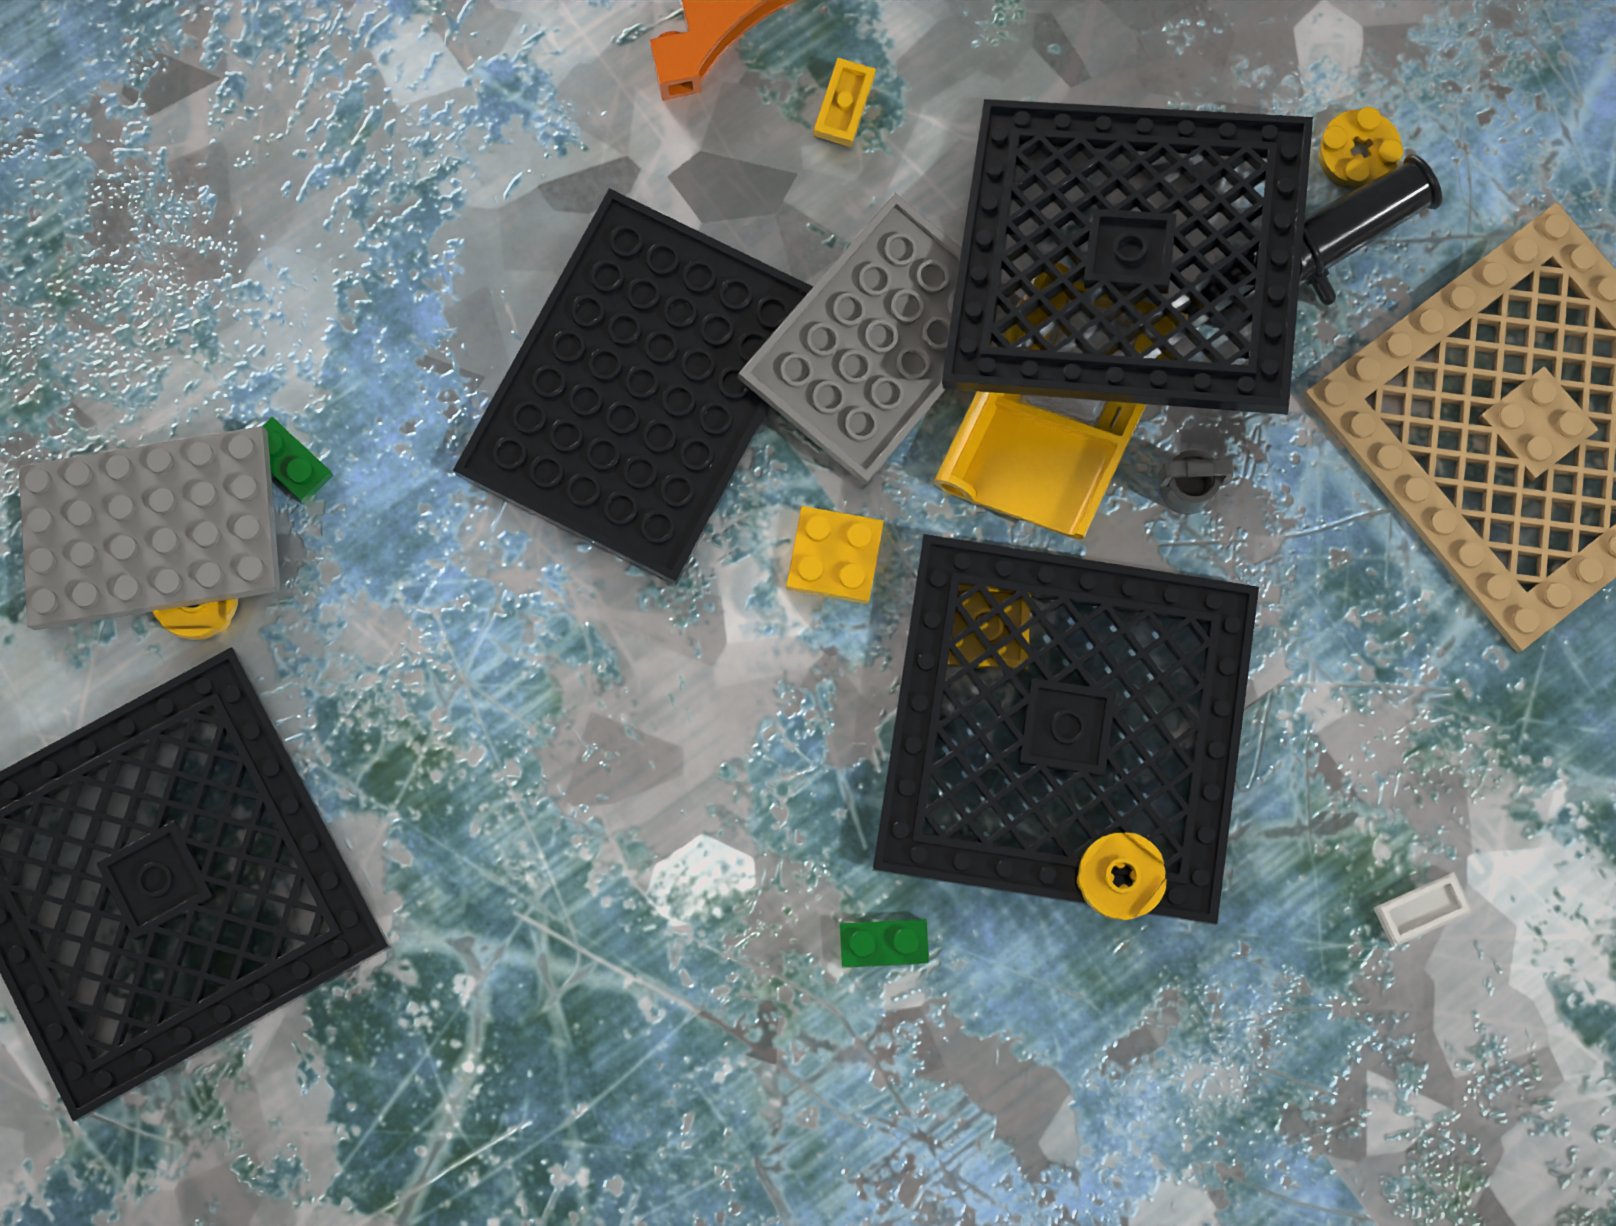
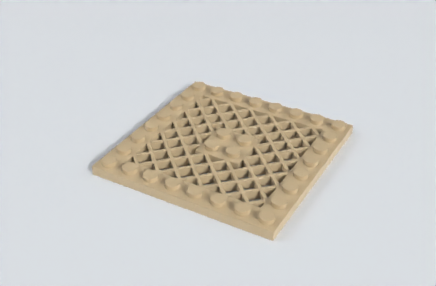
M1556 202L1325 376L1303 395L1305 400L1517 654L1616 578V523L1610 527L1611 510L1616 511V500H1612L1613 482H1616V472L1614 471L1616 454V269ZM1548 262L1552 267L1543 266V265ZM1529 276L1528 291L1513 290L1516 285ZM1539 277L1558 279L1557 295L1538 293ZM1568 286L1579 298L1567 297ZM1498 300L1497 315L1481 313ZM1508 301L1527 303L1526 319L1507 317ZM1537 304L1556 307L1555 323L1536 320ZM1566 308L1585 310L1584 326L1565 324ZM1595 317L1606 329L1594 328ZM1467 323L1466 339L1449 337ZM1477 324L1496 326L1495 343L1476 340ZM1506 328L1525 330L1524 347L1505 344ZM1535 332L1554 334L1553 350L1534 348ZM1564 335L1583 338L1582 354L1563 352ZM1593 339L1612 342L1611 358L1592 356ZM1436 347L1435 363L1418 361ZM1446 348L1465 350L1464 367L1444 364ZM1475 352L1494 354L1493 371L1474 368ZM1504 355L1523 358L1522 374L1503 372ZM1533 359L1551 361V373L1544 366L1532 375ZM1562 363L1581 365L1580 382L1561 380ZM1591 367L1610 369L1609 386L1590 383ZM1405 370L1403 387L1386 385ZM1414 371L1434 374L1432 391L1413 388ZM1443 375L1463 378L1461 394L1442 392ZM1473 379L1492 382L1490 398L1471 396ZM1502 383L1519 385L1500 400ZM1566 391L1579 393L1578 405ZM1589 394L1608 397L1607 414L1588 411ZM1371 395H1373L1372 407L1366 401ZM1382 395L1402 398L1401 415L1381 412ZM1412 399L1431 402L1430 419L1410 416ZM1441 403L1460 405L1459 423L1440 420ZM1470 407L1488 409L1477 418L1482 426L1469 424ZM1594 423L1606 424L1605 442L1588 440L1590 436L1599 430ZM1386 424L1400 426L1399 439ZM1409 427L1429 429L1427 447L1408 444ZM1439 431L1458 433L1457 451L1437 448ZM1468 435L1487 437L1486 454L1467 452ZM1497 443L1510 458L1496 456ZM1575 449L1573 466L1555 464ZM1585 450L1604 452L1603 470L1584 468ZM1413 456L1426 457L1425 470ZM1436 459L1456 461L1454 479L1435 476ZM1466 463L1485 465L1483 483L1464 480ZM1495 467L1514 469L1513 487L1494 484ZM1543 473L1542 490L1523 488L1524 475L1532 482ZM1554 474L1573 477L1571 494L1553 492ZM1583 478L1602 480L1601 498L1582 496ZM1440 488L1453 489L1452 503ZM1463 491L1483 493L1481 511L1462 509ZM1493 495L1512 497L1510 515L1491 513ZM1522 499L1541 501L1540 519L1521 517ZM1552 502L1570 505L1569 523L1551 521ZM1581 506L1600 509L1599 527L1580 524ZM1466 520L1480 521L1479 535ZM1490 523L1510 525L1508 544L1489 541ZM1520 527L1539 529L1538 548L1519 545ZM1550 531L1568 533L1567 551L1548 549ZM1579 535L1597 537L1578 552ZM1493 552L1507 554L1506 567ZM1518 555L1537 558L1535 576L1516 574ZM1548 559L1566 561L1546 577ZM1521 585H1529L1534 587L1528 592H1526Z

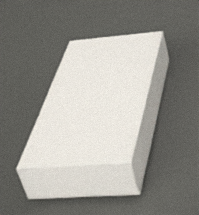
M1454 872L1373 908L1392 947L1403 944L1473 912Z

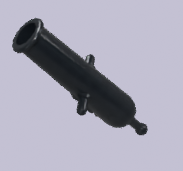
M1409 154L1400 167L1307 214L1304 221L1299 287L1305 283L1307 285L1312 284L1320 301L1324 305H1332L1336 300V294L1327 278V275L1330 274L1329 268L1424 209H1438L1442 205L1443 195L1438 179L1426 161L1418 155ZM1259 250L1247 258L1256 269ZM1223 258V259H1221V260L1215 262V263L1212 264V265H1213V266L1217 265L1219 262H1221V261L1224 260L1225 258ZM1236 266L1223 275L1233 286L1246 277ZM1199 273L1195 280L1203 275V273ZM1213 283L1200 291L1210 303L1223 294ZM1255 286L1243 294L1253 306ZM1191 300L1179 310L1181 313L1188 314V318L1200 311ZM1233 303L1219 311L1229 322L1243 314ZM1209 319L1204 322V324L1212 328H1217Z

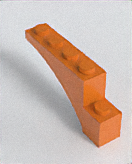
M681 0L687 32L668 31L659 35L658 38L650 39L652 58L662 101L701 93V82L721 55L740 36L767 16L799 0Z

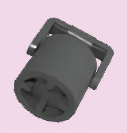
M1199 450L1181 452L1172 461L1164 463L1159 471L1158 482L1163 502L1169 509L1178 514L1191 515L1199 513L1208 506L1220 485L1228 484L1233 477L1232 460L1214 459L1211 455Z

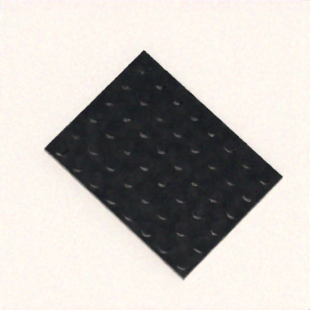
M609 188L453 469L454 474L677 585L771 408L766 401L739 380L737 376L813 286Z

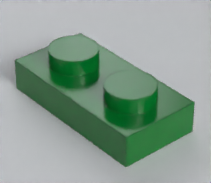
M271 417L262 425L268 431L271 474L305 505L334 475L274 417Z
M927 919L840 923L842 968L929 964Z

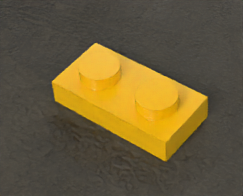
M837 58L813 130L814 137L852 148L876 76L875 68Z

